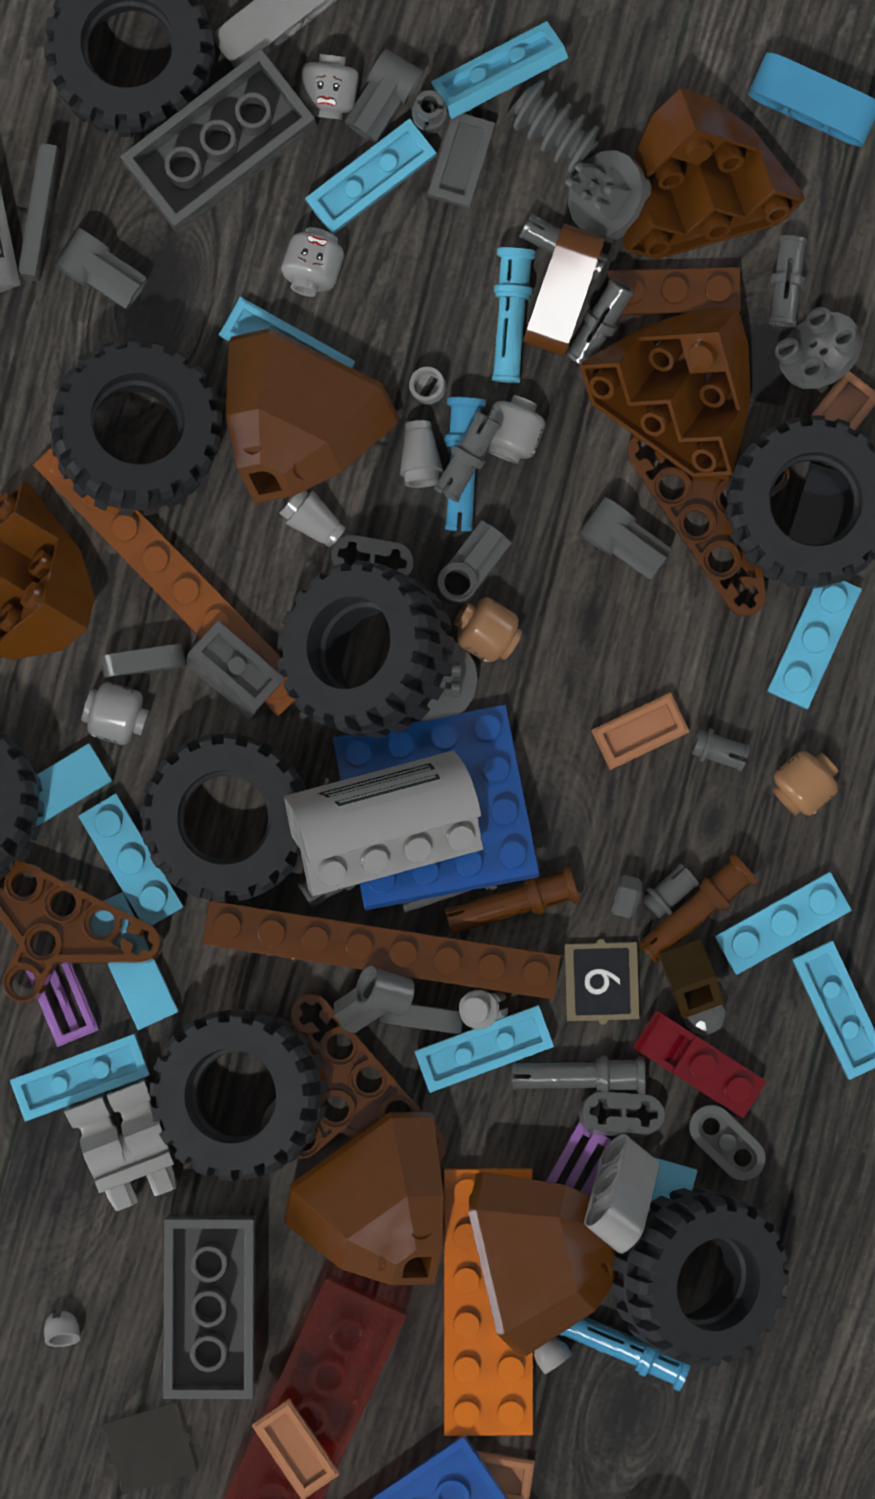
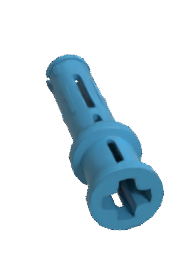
M447 398L446 404L451 407L450 431L445 435L444 442H446L447 447H451V450L454 445H460L476 417L477 411L481 412V409L486 407L485 399ZM475 472L460 496L459 502L448 498L445 530L457 531L458 513H462L461 531L473 532Z
M585 1317L559 1334L562 1337L565 1336L599 1352L636 1366L635 1371L639 1372V1375L645 1377L647 1374L660 1378L673 1384V1389L677 1391L681 1390L691 1365L682 1363L645 1345L644 1341L588 1317Z

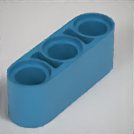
M768 52L765 54L748 91V95L755 101L854 146L862 147L875 122L874 98L775 53Z

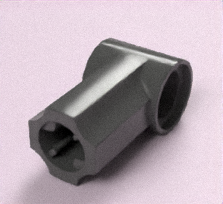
M386 48L374 64L366 81L368 85L358 98L352 111H350L345 124L365 139L378 143L400 105H405L413 95L424 75V71Z
M78 228L54 265L85 287L90 285L128 310L142 292L148 280L147 277L111 254V250L94 236Z
M604 497L579 534L609 556L615 555L650 581L672 549L635 523L637 520L628 511L609 498Z
M481 520L452 560L441 570L436 589L439 598L444 603L457 607L469 602L512 543L493 526ZM460 574L468 580L469 589L462 595H452L445 588V579L449 575Z
M368 966L361 973L356 988L334 1002L333 1016L338 1019L343 1030L352 1033L358 1032L385 1013L402 1016L409 1009L414 997L413 980L374 966Z

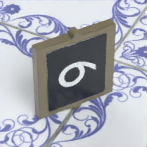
M598 939L596 943L564 944L567 1021L599 1020L600 1024L605 1025L608 1020L640 1019L637 942L605 943L603 939Z

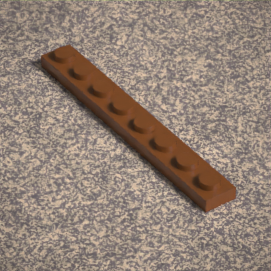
M51 448L33 464L51 485L200 638L217 621H220L279 673L277 661L281 657L138 510L133 511L132 516L119 515V509L108 506L106 511L95 507V500L88 495L82 499L73 491L74 483L71 479L64 480L58 470V458L53 456ZM283 681L265 701V704L279 717L297 699L289 697L284 688Z

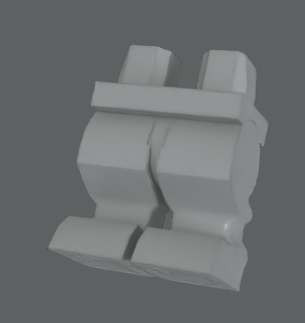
M147 1077L112 1089L108 1092L107 1096L104 1092L68 1106L64 1111L72 1128L77 1127L81 1130L80 1145L82 1153L95 1179L98 1192L105 1191L107 1198L116 1211L138 1203L139 1200L131 1181L140 1177L147 1176L154 1196L172 1191L177 1187L175 1170L173 1168L176 1157L171 1145H165L159 1135L164 1131L161 1121H153L151 1109L155 1108L152 1102L154 1096H150V1084ZM113 1111L114 1113H121L123 1119L121 1123L123 1133L121 1134L119 1127L112 1119Z

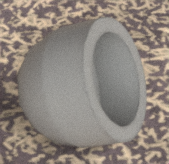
M422 367L412 374L409 388L412 395L419 402L433 404L439 402L444 397L446 381L437 369ZM433 378H436L438 381L432 389L430 395L428 397H424L425 393L427 392L433 381Z
M63 1310L60 1317L55 1312L51 1313L45 1320V1343L53 1347H65L79 1342L80 1329L77 1318L72 1313Z
M558 1337L553 1338L534 1351L537 1365L544 1374L555 1369L573 1354L567 1344Z

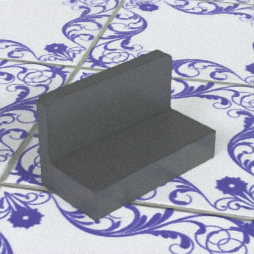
M217 621L192 648L186 659V664L190 669L249 720L255 717L260 707L285 679L220 621Z

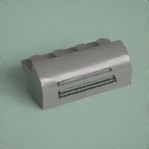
M454 750L284 796L291 836L301 850L307 886L312 896L483 850L478 823L481 811L476 791L465 764Z

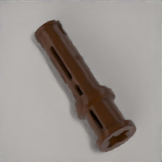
M734 852L729 856L730 862L711 878L705 876L701 880L702 883L699 884L701 889L646 937L637 942L655 964L660 960V953L674 948L718 909L721 912L723 910L727 911L731 907L730 902L749 885L756 886L760 883Z
M570 865L563 866L562 871L538 879L524 880L525 885L461 905L445 908L452 935L528 911H533L534 914L538 913L540 915L545 913L546 908L568 901H572L574 904L581 902Z

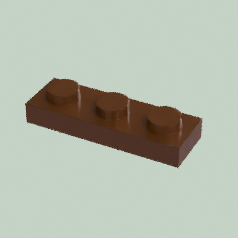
M740 267L609 270L607 273L608 285L610 279L615 278L635 291V294L630 298L620 316L681 315L698 309L738 307L739 313L741 312Z

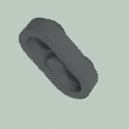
M706 1104L693 1112L689 1120V1132L692 1139L729 1176L736 1180L746 1181L755 1178L761 1173L766 1159L763 1147L724 1108L715 1104ZM708 1118H714L719 1123L718 1130L713 1134L705 1133L702 1128L703 1122ZM740 1149H746L750 1153V1159L744 1165H738L734 1161V1154Z

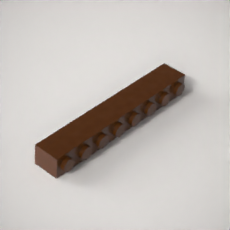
M211 900L208 905L202 945L361 970L368 966H374L406 977L554 1000L561 957L559 954L230 902H212Z

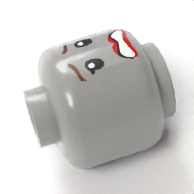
M320 54L319 62H309L303 66L299 98L309 108L308 110L313 116L343 120V113H349L355 106L359 73L356 69L345 66L346 57Z
M312 227L306 228L305 232L293 235L281 266L283 276L292 283L291 289L304 296L314 297L317 292L329 291L334 287L344 260V252L342 247L337 244L338 238L323 229Z
M513 395L511 402H495L488 417L491 420L497 421L502 426L498 429L487 452L515 464H519L521 458H531L535 454L546 426L545 420L535 413L538 405L516 395Z
M105 682L99 689L92 688L90 690L81 721L87 723V730L91 736L118 745H126L134 734L142 736L150 711L142 708L143 696L139 691L112 682Z

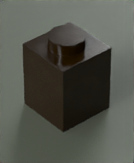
M701 939L659 954L668 985L682 1019L724 1004L715 972Z

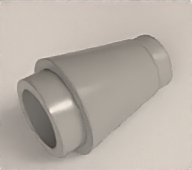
M426 420L408 422L405 424L400 476L404 477L405 486L425 488L435 486L440 480L439 475L443 473V467L431 428V422Z
M312 489L309 492L305 490L289 497L279 511V514L286 518L285 524L320 543H324L329 548L333 546L346 529Z

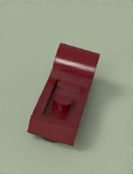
M657 1010L632 1046L741 1118L745 1117L767 1081Z

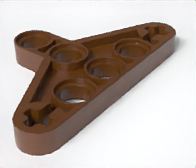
M634 436L627 448V458L631 466L719 596L735 615L749 617L756 614L763 607L766 600L763 571L756 565L751 566L743 558L745 553L740 546H735L730 535L732 533L730 521H726L725 509L720 503V495L727 488L732 475L692 477L671 462L673 467L661 470L651 480L646 473L653 471L654 467L647 458L640 461L636 458V454L640 450L638 442L642 440ZM655 451L654 456L661 466L666 457ZM788 468L781 473V480L778 485L773 487L771 497L779 493L786 486L789 479ZM676 476L683 482L684 492L680 498L668 500L661 495L659 483L664 477ZM700 512L707 517L709 527L704 535L692 536L686 532L684 519L689 513ZM716 548H724L732 554V568L725 573L714 571L708 563L710 552ZM740 567L744 569L747 576L740 577L738 581L744 589L747 590L753 587L757 593L752 598L755 606L750 609L746 604L738 606L735 603L734 599L739 594L733 583L727 589H724L720 581L731 578Z
M16 859L12 862L14 866L10 869L11 873L5 876L4 889L0 888V920L19 944L2 980L3 990L13 1001L27 1004L38 1000L44 993L58 964H144L152 962L161 954L163 938L160 932L150 924L23 861L20 863ZM22 873H32L37 880L36 890L28 897H20L14 890L15 879ZM61 892H70L76 900L75 909L68 916H58L53 910V900ZM101 911L110 912L115 920L114 929L106 936L96 935L91 927L92 918ZM125 920L131 922L126 928L127 931L137 936H142L145 931L149 932L148 941L153 943L150 951L142 950L139 955H136L134 953L136 946L121 938V947L112 944L121 936ZM43 931L52 933L56 940L55 949L47 956L37 955L32 945L34 937ZM21 971H30L36 981L34 990L26 996H20L15 993L12 985L13 978Z
M315 993L304 994L293 1004L291 1016L294 1030L297 1034L303 1033L311 1042L308 1046L312 1055L318 1054L323 1064V1067L318 1068L320 1079L327 1080L328 1093L322 1094L321 1104L324 1105V1102L330 1097H342L348 1104L349 1112L341 1121L329 1120L325 1115L324 1119L318 1120L315 1127L318 1133L315 1136L314 1145L308 1150H303V1153L298 1158H309L338 1133L355 1138L384 1117L386 1107L393 1101H404L408 1104L411 1112H424L358 1035L342 1029L338 1019L333 1016L334 1008L325 998ZM304 1002L311 1006L316 1003L322 1006L323 1009L320 1011L319 1016L326 1025L331 1018L339 1024L328 1030L320 1042H317L312 1036L320 1031L319 1027L313 1021L304 1024L300 1020L304 1013L300 1006ZM335 1034H344L353 1043L352 1053L345 1059H336L328 1052V1040ZM365 1067L375 1068L382 1076L381 1086L374 1092L362 1091L357 1085V1074ZM435 1125L439 1161H441L445 1156L447 1145L443 1133Z

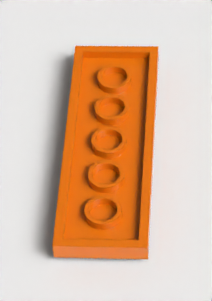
M444 1168V1436H461L463 1434L466 1436L533 1435V1352L527 1356L519 1357L497 1335L468 1212L469 1197L473 1191L476 1173L487 1172L532 1180V1168Z

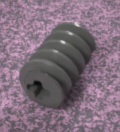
M542 79L522 94L504 120L517 115L513 128L518 132L530 126L527 140L530 143L544 137L540 148L541 152L546 154L557 148L554 163L561 165L571 159L567 172L570 176H573L577 171L575 170L576 164L579 162L584 163L598 147L600 142L595 139L600 127L596 124L584 131L582 126L586 115L582 113L571 120L568 116L573 105L572 103L568 102L560 108L555 107L559 93L554 91L543 97L541 94L545 81Z

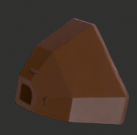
M680 88L652 115L633 157L643 169L644 176L649 179L652 187L650 196L645 200L639 217L624 234V247L628 252L654 259H662L777 226L789 217L791 212L805 200V197L752 127L714 98Z
M738 307L698 309L648 324L580 364L591 405L692 477L733 474L734 467L738 462L750 404L749 345Z
M271 328L232 336L229 340L226 420L237 469L255 504L295 496L343 472L399 421L398 414L383 383Z
M23 481L11 493L4 492L0 496V657L17 660L63 651L88 629L95 596L81 550L32 487Z
M388 1113L292 1182L289 1187L284 1214L285 1225L342 1270L389 1285L435 1284L442 1253L444 1193L433 1113Z
M480 1172L476 1173L473 1191L469 1197L468 1212L496 1332L519 1357L527 1356L596 1311L612 1288V1280L618 1279V1272L613 1270L612 1267L614 1256H620L621 1253H618L585 1226L584 1221L590 1196L567 1185Z

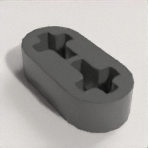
M346 535L339 538L331 550V560L334 566L345 563L343 558L338 557V553L340 550H347L349 543H354L357 545V552L371 555L370 563L377 565L374 563L375 556L389 558L392 551L400 552V559L407 561L406 568H399L397 571L410 576L414 567L413 556L410 550L405 545L396 542Z
M184 644L152 647L101 656L104 678L143 674L187 666Z
M411 1003L407 1012L402 1016L385 1013L378 1020L387 1024L461 1034L463 1025L459 1010Z
M597 1092L583 1101L579 1108L578 1116L583 1128L592 1134L609 1136L626 1134L628 1137H647L661 1127L664 1122L665 1113L660 1101L650 1095ZM599 1102L602 1103L604 1111L617 1112V1117H607L603 1120L602 1124H598L597 1116L590 1115L589 1110L595 1108ZM643 1105L645 1106L646 1113L653 1114V1119L643 1127L641 1126L640 1119L626 1117V1113H634Z

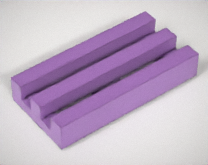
M73 964L61 965L86 1026L79 1027L56 969L50 982L71 1030L70 1033L63 1034L46 990L38 999L57 1047L99 1030ZM26 971L34 989L36 985L35 977L30 971Z
M578 1121L545 1182H557L581 1136L585 1135L590 1139L564 1185L571 1188L575 1186L599 1143L605 1147L580 1192L589 1196L594 1185L601 1155L612 1140L604 1135L589 1133Z

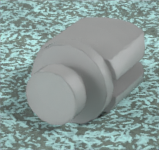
M481 989L468 992L461 998L459 1003V1013L462 1021L473 1029H484L491 1026L496 1020L507 1017L508 1008H499L498 1004L499 1001L506 999L505 993L501 991L488 992Z

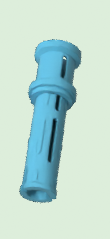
M513 247L497 248V255L501 257L499 284L494 285V293H496L495 297L500 298L492 381L520 383L526 300H530L531 296H533V288L529 284L531 261L536 258L537 254L535 250Z

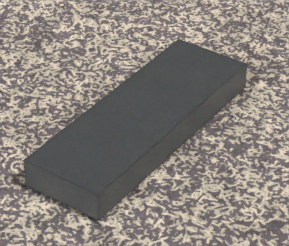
M41 143V146L39 145L18 269L24 280L40 282L61 152L56 145Z

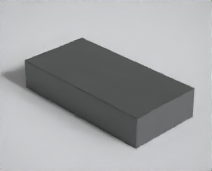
M464 113L450 120L429 188L428 197L470 209L494 132V122Z

